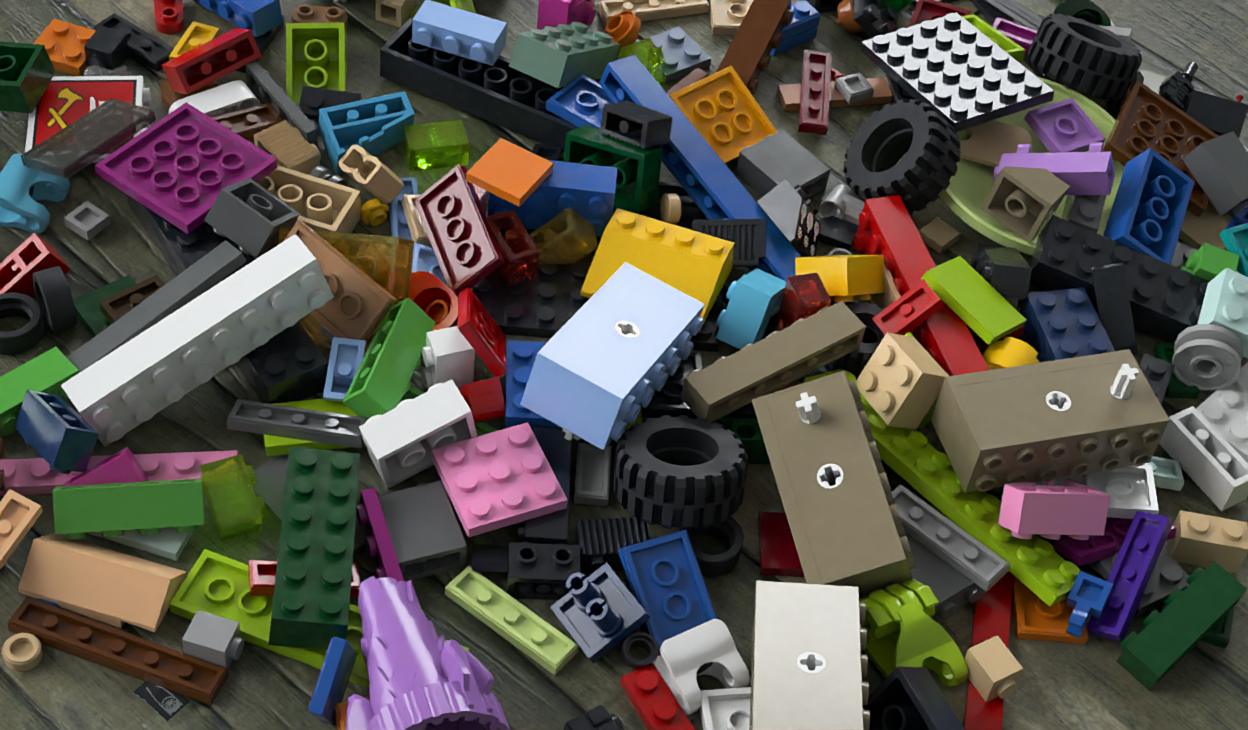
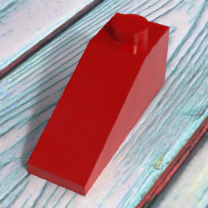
M33 233L0 263V294L16 292L34 297L36 296L32 277L34 272L59 266L65 275L71 268L55 248Z

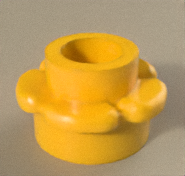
M379 198L367 201L361 207L363 223L365 225L371 224L372 226L382 224L387 219L386 212H388L389 206L383 204Z

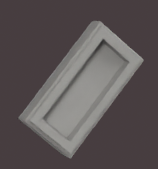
M578 443L574 490L575 504L608 506L612 446L608 445L602 450L593 444Z

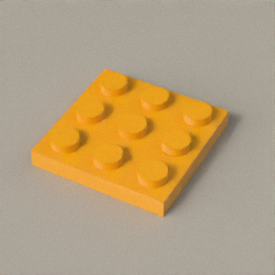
M732 66L669 95L725 165L738 160L739 153L745 147H750L763 140L766 136L778 132Z

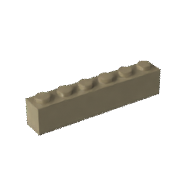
M842 301L830 307L825 306L816 314L806 319L801 318L781 331H774L765 339L755 344H747L740 351L728 357L723 356L717 359L712 365L701 370L696 369L685 377L681 399L697 417L707 419V422L711 423L751 403L752 399L765 396L860 348L866 326Z

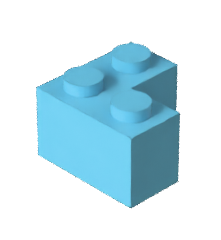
M757 268L747 275L744 274L738 281H733L726 295V298L730 299L726 310L723 309L716 322V326L719 327L716 338L740 350L747 344H755L761 341L770 318L780 311L790 283Z

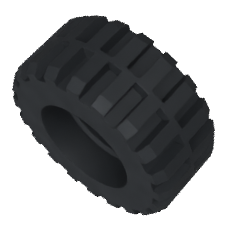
M1052 13L1043 18L1028 51V60L1040 73L1047 75L1050 79L1068 88H1073L1080 93H1086L1096 98L1118 100L1126 95L1142 62V55L1140 50L1135 48V45L1131 42L1126 41L1123 37L1107 29H1103L1080 18L1077 19L1069 15Z
M915 99L898 100L897 104L889 103L881 111L876 110L872 113L871 118L859 126L860 130L858 133L852 136L850 140L851 146L845 152V159H847V161H844L845 180L857 196L865 202V199L900 195L909 215H912L915 210L921 211L927 208L926 204L935 202L940 197L938 194L943 189L946 190L948 188L951 176H955L958 167L956 163L960 162L961 150H959L960 140L956 130L930 105Z
M664 415L660 416L659 419H644L641 424L635 423L626 430L616 445L614 494L622 507L627 509L630 515L636 519L641 517L647 524L662 525V528L666 529L678 527L681 530H691L692 527H699L700 529L709 528L712 523L718 525L728 517H731L742 504L748 454L735 433L731 430L726 431L723 425L716 422L712 424L707 422V419L699 417L692 419L686 415H679V417Z

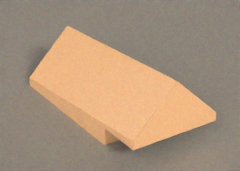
M51 533L33 539L18 592L36 599L40 598L56 603L61 608L121 628L124 622L156 632L169 608L170 601L185 580L187 572L76 539H64L62 535Z

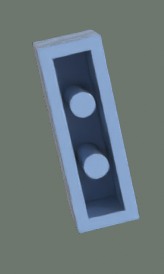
M425 0L412 21V42L493 66L506 44L507 23L431 0Z

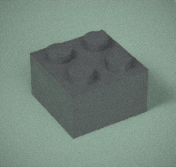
M247 178L221 189L204 221L210 224L218 235L228 237L238 244L239 249L243 253L257 258L284 241L300 213L251 178Z

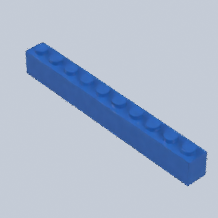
M636 55L608 63L599 81V85L614 103H621L627 100L672 117L670 142L666 145H661L663 147L661 161L709 220L767 219L766 259H760L759 267L748 268L750 271L756 268L789 282L790 285L785 297L796 293L795 258L801 257L800 254Z

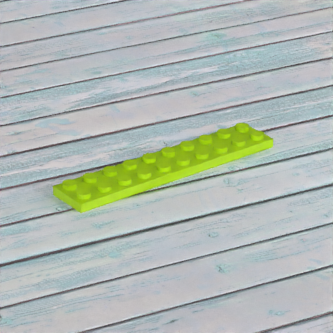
M843 369L808 377L803 383L843 371ZM844 370L848 382L856 381V377L852 373ZM859 392L881 460L953 523L1010 563L1009 572L1049 607L1067 599L1080 572V569L1075 564L1064 560L1054 551V547L1048 541L1039 538L1035 534H1032L1031 539L1017 538L1011 535V530L998 525L1001 501L998 498L980 491L965 493L946 454L937 451L928 443L927 438L918 431L888 426Z

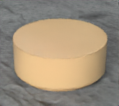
M664 194L662 196L660 212L663 222L677 224L679 222L681 201L677 194Z
M30 633L15 634L9 637L2 647L5 664L11 670L18 672L33 669L40 663L43 656L39 639Z

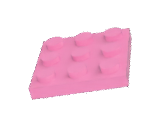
M528 422L431 449V459L468 538L567 508L568 500Z

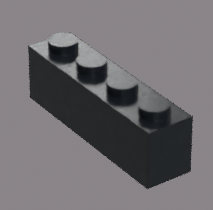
M531 427L568 501L566 509L532 518L525 522H519L517 543L527 541L537 544H567L572 439L567 440L564 438L566 433L562 431L563 429Z

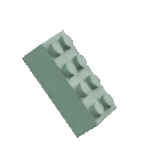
M573 21L568 25L558 24L557 27L545 26L544 29H531L528 32L518 33L509 67L556 88L565 87L580 74L592 80L601 78L607 64L616 60L620 44L612 41V37L606 33H593L587 30L588 26L580 22Z

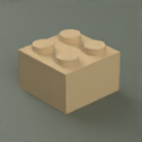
M887 332L855 382L859 392L888 426L916 430L940 394L944 379L948 374L914 337Z

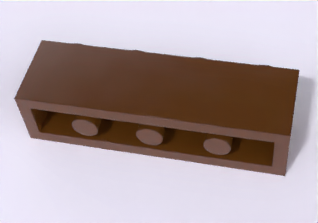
M753 0L716 72L732 66L750 93L754 95L759 84L758 77L761 71L765 72L770 64L771 56L769 55L772 49L779 47L783 35L781 32L784 26H789L793 19L794 10H791V0Z

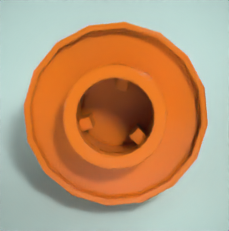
M623 11L614 15L608 21L604 33L610 35L612 41L620 44L619 49L631 46L638 38L641 21L632 11Z

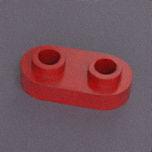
M154 0L157 30L169 35L181 32L185 26L182 0Z

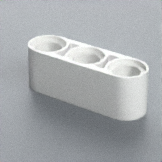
M236 80L182 98L171 105L168 114L187 102L212 118L258 106L260 102L245 82Z

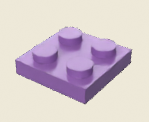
M1073 98L1028 111L1024 118L1050 153L1089 151L1091 142L1104 143L1106 140Z

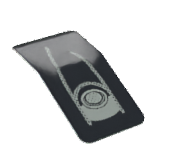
M144 682L133 692L146 701L166 721L170 720L190 702L181 694L148 682Z

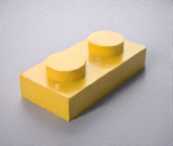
M193 21L169 55V61L219 37L220 28Z

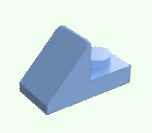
M333 337L323 400L343 402L366 354V340Z

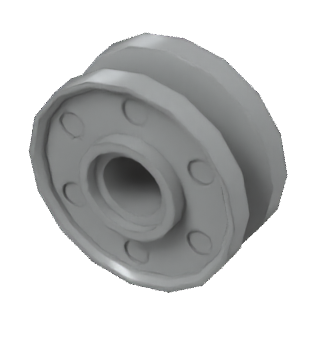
M1198 324L1186 328L1178 335L1174 345L1175 353L1172 358V364L1175 365L1173 373L1181 382L1188 386H1198L1200 390H1217L1227 388L1237 381L1241 373L1243 344L1235 333L1225 327L1214 324Z

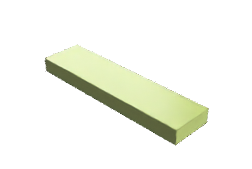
M469 565L445 587L446 596L554 675L578 653L579 645L479 572L472 570V567Z

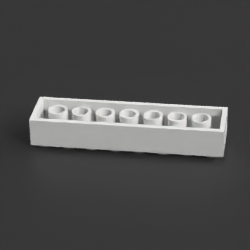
M294 234L72 377L61 386L84 420L99 433L98 439L106 447L112 442L121 439L127 432L141 423L150 420L162 409L179 401L191 390L208 382L214 375L235 364L255 348L264 345L269 339L287 327L293 326L298 320L313 310L322 307L334 296L316 258L300 238Z

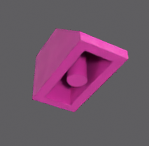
M126 447L87 469L85 473L82 472L66 481L64 486L149 481L129 447Z

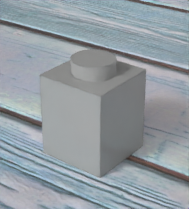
M197 610L182 639L185 654L229 669L233 659H239L244 647V639L241 638L239 622Z

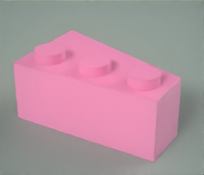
M1069 478L1063 479L1062 486H1054L1055 481L1052 480L1045 481L1043 486L1035 485L1034 482L1004 484L998 525L1011 530L1012 536L1031 539L1032 534H1039L1041 537L1055 540L1060 539L1061 535H1068L1079 540H1088L1089 535L1104 536L1111 495Z

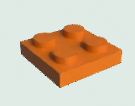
M53 19L33 44L45 46L54 70L81 76L87 69L84 46L96 30Z

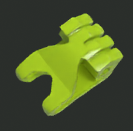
M914 578L908 579L902 585L893 583L885 587V591L882 589L875 590L869 594V598L859 599V602L866 603L865 624H860V628L867 629L866 650L864 652L885 679L898 666L929 668L936 673L946 686H956L966 681L968 667L957 644L947 631L931 618L935 614V604L939 601L928 585H924Z

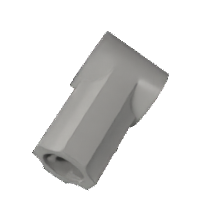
M839 184L821 203L820 212L823 217L835 216L859 225V214L862 213L864 202L857 199V195L849 186Z

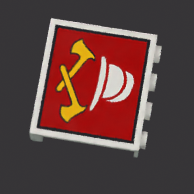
M143 76L53 77L34 111L29 113L25 155L37 160L42 165L43 163H97L109 156L110 144L135 138L148 129L144 128V126H150L149 108H145V106L151 105L150 88L144 87Z

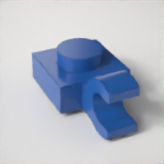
M1082 571L1079 572L1067 597L1066 606L1074 608L1069 618V626L1066 633L1080 638L1089 615L1100 619L1112 592V583Z

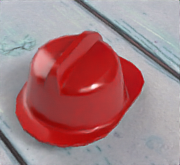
M417 271L408 274L400 281L395 291L396 304L409 297L436 322L432 331L457 326L459 298L437 276L430 272Z

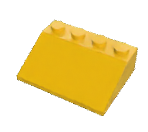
M617 208L604 230L582 286L581 296L591 298L626 262L704 303L705 305L700 317L704 318V324L732 270L734 242Z

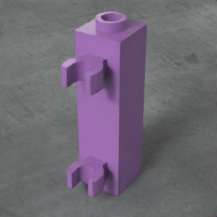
M1091 142L1089 152L1030 153L1031 144H1019L1017 153L1002 154L999 166L994 168V182L1004 166L1044 168L1070 186L1066 195H1110L1115 178L1112 153L1102 152L1103 142Z

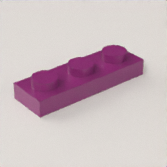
M375 488L362 490L360 504L356 506V515L359 525H366L369 535L365 537L369 557L375 556L378 568H375L376 579L390 577L398 582L404 581Z

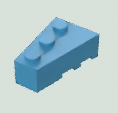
M405 91L319 109V134L336 175L340 176L345 173L339 167L338 162L352 145L361 146L370 155L375 157L412 136L415 113Z

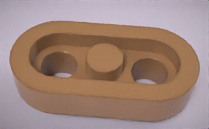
M303 4L294 8L291 12L292 23H345V29L348 27V15L346 11L339 7Z

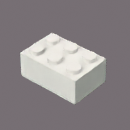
M452 379L445 383L433 385L426 393L414 399H406L391 411L383 415L372 416L365 424L359 426L369 457L387 489L433 466L431 449L478 437L472 412Z

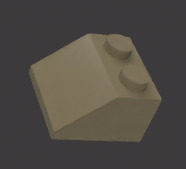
M1004 166L981 209L1030 244L1055 214L1070 186L1044 168Z

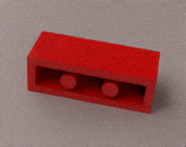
M235 28L162 64V67L173 91L189 94L262 57L251 30Z

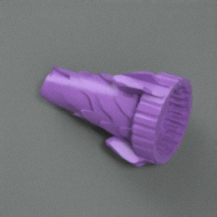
M372 576L360 584L358 606L363 631L361 649L369 674L370 687L367 689L370 701L358 694H353L348 698L346 730H510L497 697L490 693L494 683L492 674L456 640L446 641L444 635L438 637L432 621L427 620L421 609L411 580L398 582L390 577L376 579Z

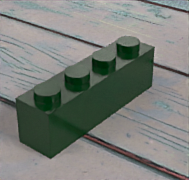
M1215 561L1205 570L1198 567L1186 580L1189 586L1184 591L1179 588L1175 589L1164 602L1167 607L1161 613L1155 609L1142 623L1145 628L1139 634L1132 631L1120 644L1123 652L1116 662L1149 691L1237 605L1247 591L1246 587Z

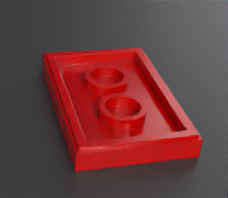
M466 288L459 293L457 328L495 378L501 377L507 370L506 335L474 292Z

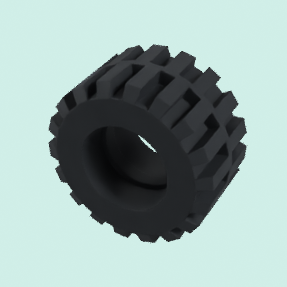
M866 301L845 303L866 326L860 348L828 363L833 371L838 369L849 371L856 377V380L885 336L872 319L884 309L879 308V305L872 303V305L866 304Z

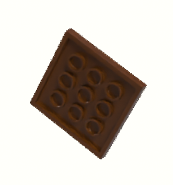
M1136 80L1129 89L1103 152H1111L1112 159L1125 167L1128 161L1149 148L1153 149L1195 181L1186 210L1197 217L1206 211L1209 198L1182 158L1201 143L1219 136Z

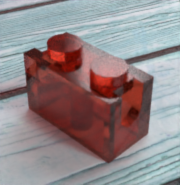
M514 209L486 217L505 261L498 267V270L508 287L524 281L526 276L530 280L536 279L538 276L540 252ZM505 228V239L499 229Z

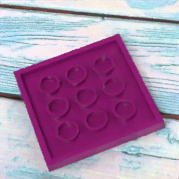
M186 102L95 165L98 176L189 234L205 222L204 219L221 189L247 178H251L258 183L277 169V159Z

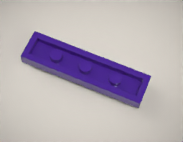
M1142 511L1136 512L1107 579V582L1113 584L1110 597L1100 619L1091 616L1086 627L1090 635L1123 642L1173 525L1169 517Z

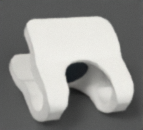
M712 619L665 640L660 648L661 655L657 656V660L654 663L686 715L698 711L702 705V693L696 680L697 676L711 675L717 678L725 689L747 687L750 681L749 671L736 649L734 640L725 623L719 619Z

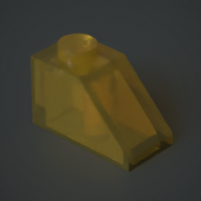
M570 207L523 239L526 262L530 265L575 263L598 247L594 225Z

